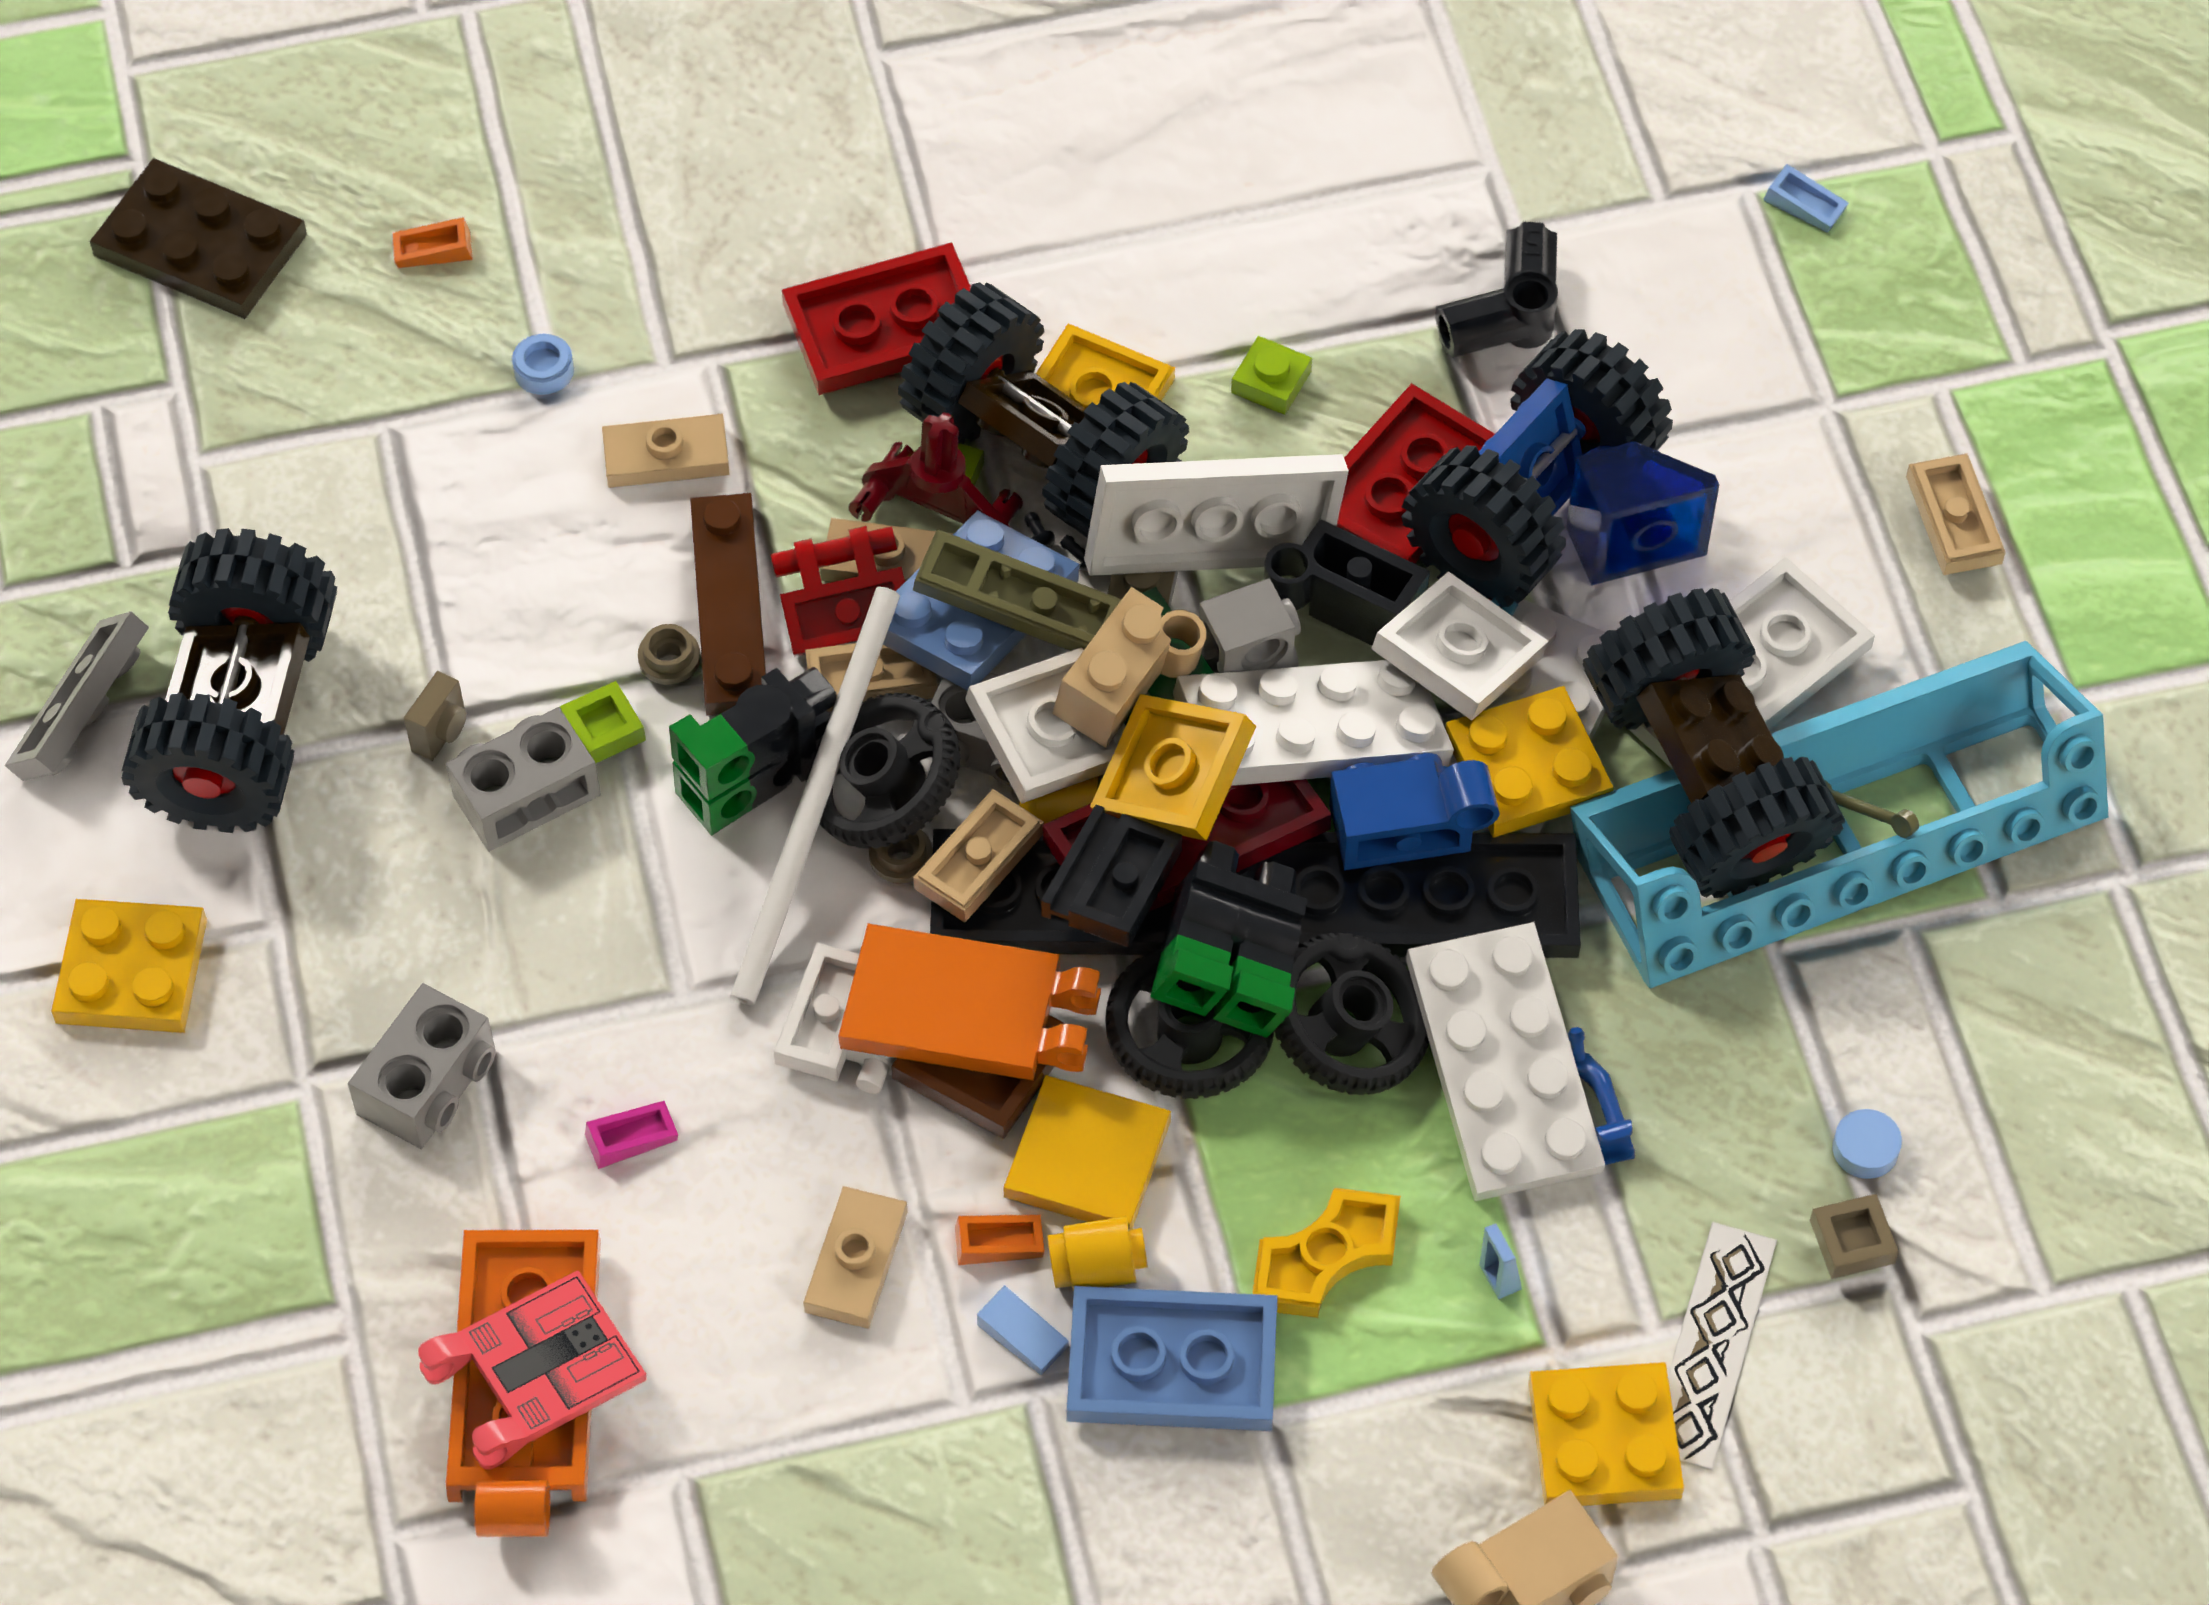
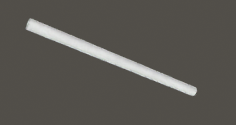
M877 587L730 995L733 1000L742 1004L753 1006L757 1000L840 767L841 753L851 736L900 595L892 589Z

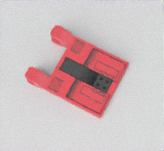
M578 1270L459 1332L433 1337L422 1343L418 1349L421 1360L419 1363L420 1371L425 1379L433 1385L448 1380L473 1360L509 1416L487 1422L476 1428L472 1433V1441L475 1445L473 1447V1454L480 1466L487 1470L503 1464L527 1443L647 1380L644 1369Z

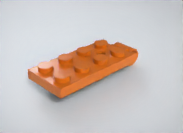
M464 1230L457 1332L577 1270L598 1300L601 1249L599 1230ZM473 1360L453 1376L446 1492L448 1502H462L463 1491H475L474 1520L477 1537H548L551 1515L550 1490H571L573 1502H587L592 1409L527 1443L503 1464L487 1470L480 1466L473 1454V1447L475 1445L472 1441V1433L476 1428L487 1422L509 1416Z

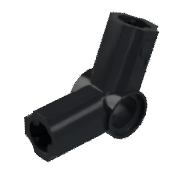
M1522 222L1520 226L1507 230L1505 236L1503 288L1436 306L1435 320L1438 327L1439 340L1446 355H1451L1454 358L1506 343H1511L1516 347L1524 349L1537 348L1551 338L1558 298L1556 284L1558 234L1556 232L1550 231L1544 223Z

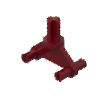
M943 412L939 417L929 415L924 419L922 423L921 446L916 451H913L907 444L901 451L903 442H895L882 462L873 463L869 466L862 477L863 488L854 500L849 503L848 509L856 519L862 514L861 521L868 522L872 519L873 514L883 501H890L898 495L962 524L978 510L1010 527L1009 523L1017 511L1022 508L1023 500L1016 492H1013L1011 497L1007 499L1010 496V489H1003L992 505L972 484L970 478L965 475V457L958 449L959 429L954 425V417L949 413Z

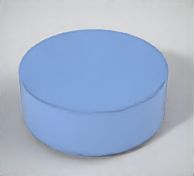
M536 334L527 337L516 346L512 354L515 379L519 386L527 392L537 395L552 394L567 386L573 377L574 364L571 349L563 339L555 335Z
M1872 1109L1856 1110L1847 1114L1839 1122L1832 1145L1833 1154L1839 1166L1847 1173L1864 1179L1878 1178L1887 1174L1895 1166L1902 1146V1136L1897 1124L1886 1114Z

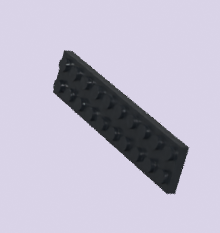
M933 829V855L956 829ZM1324 832L1236 872V874L1254 880L1255 872L1263 863L1276 862L1295 869L1296 895L1308 899L1305 916L1300 920L1301 935L1299 945L1319 935L1350 933L1353 934V937L1360 935L1363 938L1372 939L1374 944L1377 942L1382 944L1383 947L1391 950L1390 953L1393 956L1396 954L1399 957H1406L1408 949L1534 922L1545 958H1579L1581 939L1576 833H1507L1495 838L1492 837L1491 833H1473L1471 851L1344 870L1336 833ZM1042 835L966 922H963L931 900L930 933L1054 954L1143 955L1155 948L1160 950L1161 946H1163L1174 905L1171 902L1149 912L1129 948L1070 927L1069 920L1055 915L1051 919L1042 917L1041 900L1061 867L1044 843Z

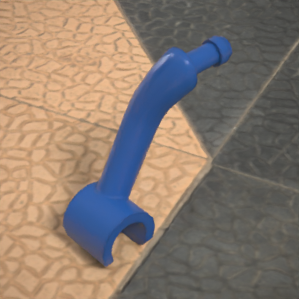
M1579 1027L1571 1028L1568 1033V1039L1571 1042V1049L1579 1076L1595 1092L1607 1125L1595 1127L1605 1165L1634 1159L1635 1149L1630 1135L1633 1133L1632 1121L1630 1119L1625 1120L1611 1077L1590 1054L1585 1053L1584 1031Z

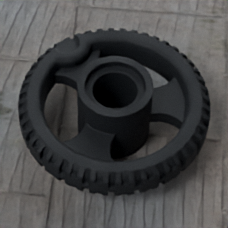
M886 693L885 695H877L875 699L871 697L862 702L849 741L841 753L840 767L837 775L842 774L865 797V805L860 815L854 821L843 817L835 806L832 786L819 823L822 828L844 844L870 849L871 847H887L891 843L897 844L901 840L908 839L910 834L913 836L919 829L926 827L925 823L931 822L932 818L939 814V808L947 803V798L952 794L950 790L955 787V781L959 775L957 771L960 769V745L956 731L948 718L931 702L907 693ZM896 720L914 721L911 730L899 741L889 731L876 726ZM821 741L816 744V752H813L811 755L812 759L808 764L809 770L806 773L807 780ZM933 757L931 768L926 778L925 769L920 761Z
M1329 933L1311 938L1298 946L1294 956L1290 987L1295 988L1292 1012L1274 1032L1276 1039L1281 1041L1280 1047L1285 1051L1288 1059L1292 1058L1295 1067L1297 1066L1303 1074L1308 1073L1311 1080H1315L1321 1086L1326 1084L1328 1089L1336 1090L1340 1093L1346 1091L1350 1095H1365L1366 1093L1371 1095L1389 1090L1406 1079L1423 1059L1428 1048L1429 1039L1411 975L1406 968L1407 964L1404 961L1402 962L1398 955L1395 954L1393 956L1390 953L1391 950L1383 947L1382 944L1378 942L1374 944L1372 939H1366L1360 935L1353 937V934L1336 933L1335 935ZM1318 962L1327 971L1331 980V987L1312 1005L1308 1016H1303L1297 1012L1296 987L1302 973L1308 967ZM1365 968V969H1367L1368 971H1370L1371 973L1366 972V971H1362V969ZM1390 991L1400 1007L1403 1022L1390 1020L1393 1013V999ZM1345 1008H1346L1347 1010H1349V1011L1354 1015V1017H1355L1356 1019H1354L1353 1017H1351V1016L1346 1012ZM1369 1042L1382 1053L1386 1064L1373 1068L1354 1067L1331 1058L1325 1052L1339 1057L1351 1056L1359 1052Z
M1161 946L1160 950L1155 948L1148 953H1144L1141 959H1135L1126 967L1125 972L1123 971L1119 975L1107 1001L1105 1016L1106 1034L1109 1046L1119 1065L1124 1067L1125 1072L1136 1082L1140 1081L1142 1086L1154 1092L1158 1090L1160 1094L1176 1098L1177 1095L1182 1096V1099H1198V1096L1209 1098L1210 1096L1220 1095L1221 1091L1226 1093L1238 1087L1240 1082L1244 1083L1266 1059L1272 1046L1275 1032L1273 1031L1268 1038L1213 1020L1215 1006L1206 1016H1202L1158 1000V1041L1149 1047L1141 1049L1136 1045L1129 1030V1010L1139 991L1152 992L1163 946ZM1182 980L1176 982L1177 986L1185 991L1194 992L1201 989L1197 985ZM1242 1001L1237 1004L1240 1009L1246 1012L1255 1013L1262 1009ZM1193 1015L1200 1017L1203 1021L1190 1025L1184 1024L1177 1019ZM1223 1036L1236 1037L1245 1043L1244 1047L1234 1057L1218 1066L1194 1071L1182 1069L1181 1063L1198 1064L1214 1056L1221 1046Z

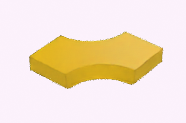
M1334 1188L1327 1208L1310 1226L1288 1236L1263 1237V1239H1260L1252 1294L1277 1295V1313L1318 1318L1325 1296L1343 1277L1366 1267L1392 1266L1401 1196Z

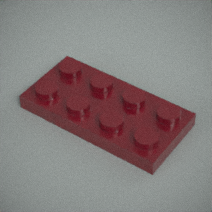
M1306 779L1230 786L1207 841L1182 836V852L1149 912L1173 902L1175 888L1191 871L1198 854L1209 841L1215 840L1236 849L1239 853L1236 872H1239L1331 830V812ZM1091 803L1043 824V841L1060 866L1092 812L1090 808Z

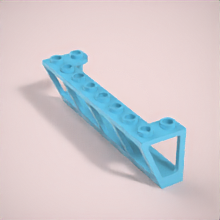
M2023 641L1773 732L1771 734L1781 747L1784 758L1792 757L1795 761L1799 757H1808L1809 761L1813 760L1824 780L1831 784L1833 790L1840 793H1845L1912 767L1925 764L1931 768L1957 813L1920 826L1915 833L1907 838L1896 835L1863 848L1845 819V823L1842 824L1843 830L1841 833L1833 836L1843 853L1842 856L1746 890L1737 895H1732L1730 891L1727 893L1729 898L1702 908L1698 885L1694 878L1683 868L1672 866L1642 876L1635 872V869L1678 854L1670 839L1669 831L1671 827L1676 826L1674 820L1679 814L1689 812L1687 806L1691 802L1674 769L1570 806L1573 833H1576L1577 859L1643 981L1651 989L2108 818L2103 714L2027 641ZM2044 685L2076 716L2056 725L2045 706ZM2032 726L2043 741L2041 752L2043 781L1975 806L1946 755L2018 728ZM1616 876H1620L1633 894L1637 927L1611 881Z

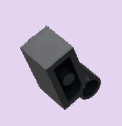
M1319 519L1302 545L1282 543L1274 546L1267 553L1264 561V580L1270 578L1281 600L1289 598L1296 611L1304 608L1310 602L1309 616L1371 646L1374 643L1377 632L1429 587V570L1322 519ZM1282 576H1293L1296 578L1286 579Z

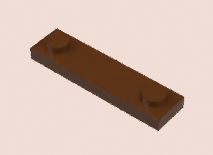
M751 493L690 498L706 716L719 715L735 706L739 696L746 689L762 685L761 677L766 674Z

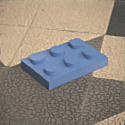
M978 510L953 534L1075 582L1079 580L1078 563ZM918 569L896 591L900 598L883 645L968 691L969 686L980 683L1027 634L913 591Z
M1074 1286L1067 1422L1272 1431L1277 1295Z

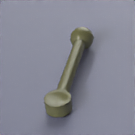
M1825 780L1837 805L1892 826L1897 835L1903 838L1909 837L1919 829V821L1912 811L1903 809L1898 813L1891 812L1832 789L1831 784Z

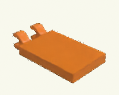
M868 923L838 1035L840 1049L1034 1081L1037 1064L1054 1066L1071 1072H1083L1088 1052V1045L1085 1044L1087 1028L1075 1024H1060L1052 1028H1046L1051 1007L1067 1009L1083 1015H1096L1101 996V988H1098L1100 971L1088 967H1073L1059 972V954Z

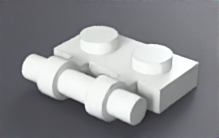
M817 942L774 1050L775 1064L838 1081L845 1060L860 1063L862 1068L856 1081V1086L866 1093L878 1094L881 1091L886 1075H892L891 1066L897 1058L840 1049L838 1037L859 954Z

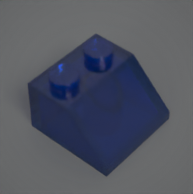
M1635 441L1614 447L1599 446L1584 455L1576 456L1566 529L1591 586L1706 556L1720 486L1716 475Z

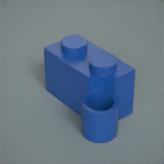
M1423 753L1405 761L1378 765L1362 762L1353 764L1344 770L1331 772L1329 807L1344 870L1471 851L1473 831L1492 825L1500 815L1488 765L1481 761H1462L1446 767L1442 765L1441 758L1437 754Z

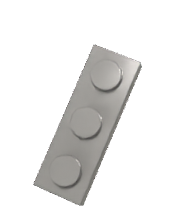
M131 611L100 620L4 766L22 781L50 774L56 775L65 769L77 752V746L74 745V742L83 728L92 724L106 709L109 698L105 694L115 679L129 671L139 658L140 649L137 645L149 629V626Z

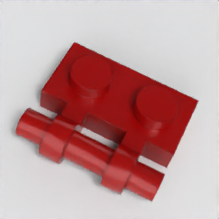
M867 526L848 530L849 536L813 544L812 538L793 542L794 549L771 554L776 578L800 573L804 589L780 594L794 657L806 655L805 650L857 643L876 588L886 587L897 591L905 583L902 566L879 572L876 569L874 555L898 550L892 526L868 531ZM855 560L859 576L822 584L819 568Z

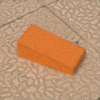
M464 217L392 233L394 261L397 268L473 260L470 230Z
M1041 1215L958 1216L955 1238L958 1265L1043 1258L1044 1242Z

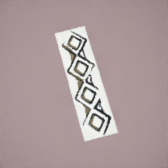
M1716 1222L1711 1224L1668 1373L1680 1461L1713 1470L1777 1243L1776 1239Z

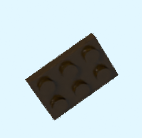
M152 158L92 237L90 245L95 257L246 319L307 236L305 222L301 218Z

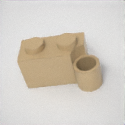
M1131 587L1062 679L1052 714L1106 748L1132 713L1139 695H1145L1160 674L1177 678V676H1187L1195 670L1207 638L1203 621L1196 614L1186 610H1174L1166 613L1161 618L1164 607ZM1170 638L1180 639L1189 645L1190 648L1181 650L1171 647Z
M1569 1490L1482 1543L1478 1544L1475 1541H1471L1455 1548L1438 1561L1433 1567L1431 1574L1452 1605H1595L1612 1589L1611 1583L1613 1582L1618 1555L1572 1491Z

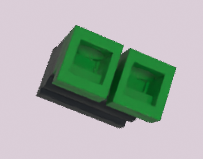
M812 667L790 681L778 668H775L761 677L762 685L746 689L739 696L735 706L701 726L691 714L669 726L671 755L674 760L672 766L675 793L711 836L783 791L792 783L795 775L801 782L807 780L806 773L809 770L808 764L812 759L811 755L813 752H816V744L821 741L820 738L824 735L830 718V714L826 710L833 707L836 702L834 688L817 668Z
M1215 840L1209 841L1198 854L1191 871L1175 888L1172 903L1174 906L1170 915L1150 998L1202 1016H1206L1215 1006L1213 1020L1268 1038L1292 1012L1295 988L1290 987L1294 956L1301 935L1300 920L1305 916L1308 899L1296 895L1295 869L1276 862L1263 863L1255 872L1253 880L1236 874L1239 853L1234 847ZM1182 980L1197 985L1201 989L1194 992L1185 991L1178 987L1176 982ZM1242 1001L1262 1009L1259 1012L1251 1013L1240 1009L1237 1004Z

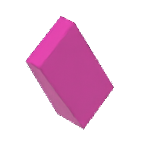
M665 1101L587 1121L585 1137L596 1165L600 1169L678 1140V1132Z

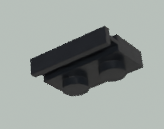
M1096 804L1041 900L1042 917L1051 919L1055 915L1069 920L1070 927L1129 948L1182 852V834L1122 814L1120 818L1105 813V807Z

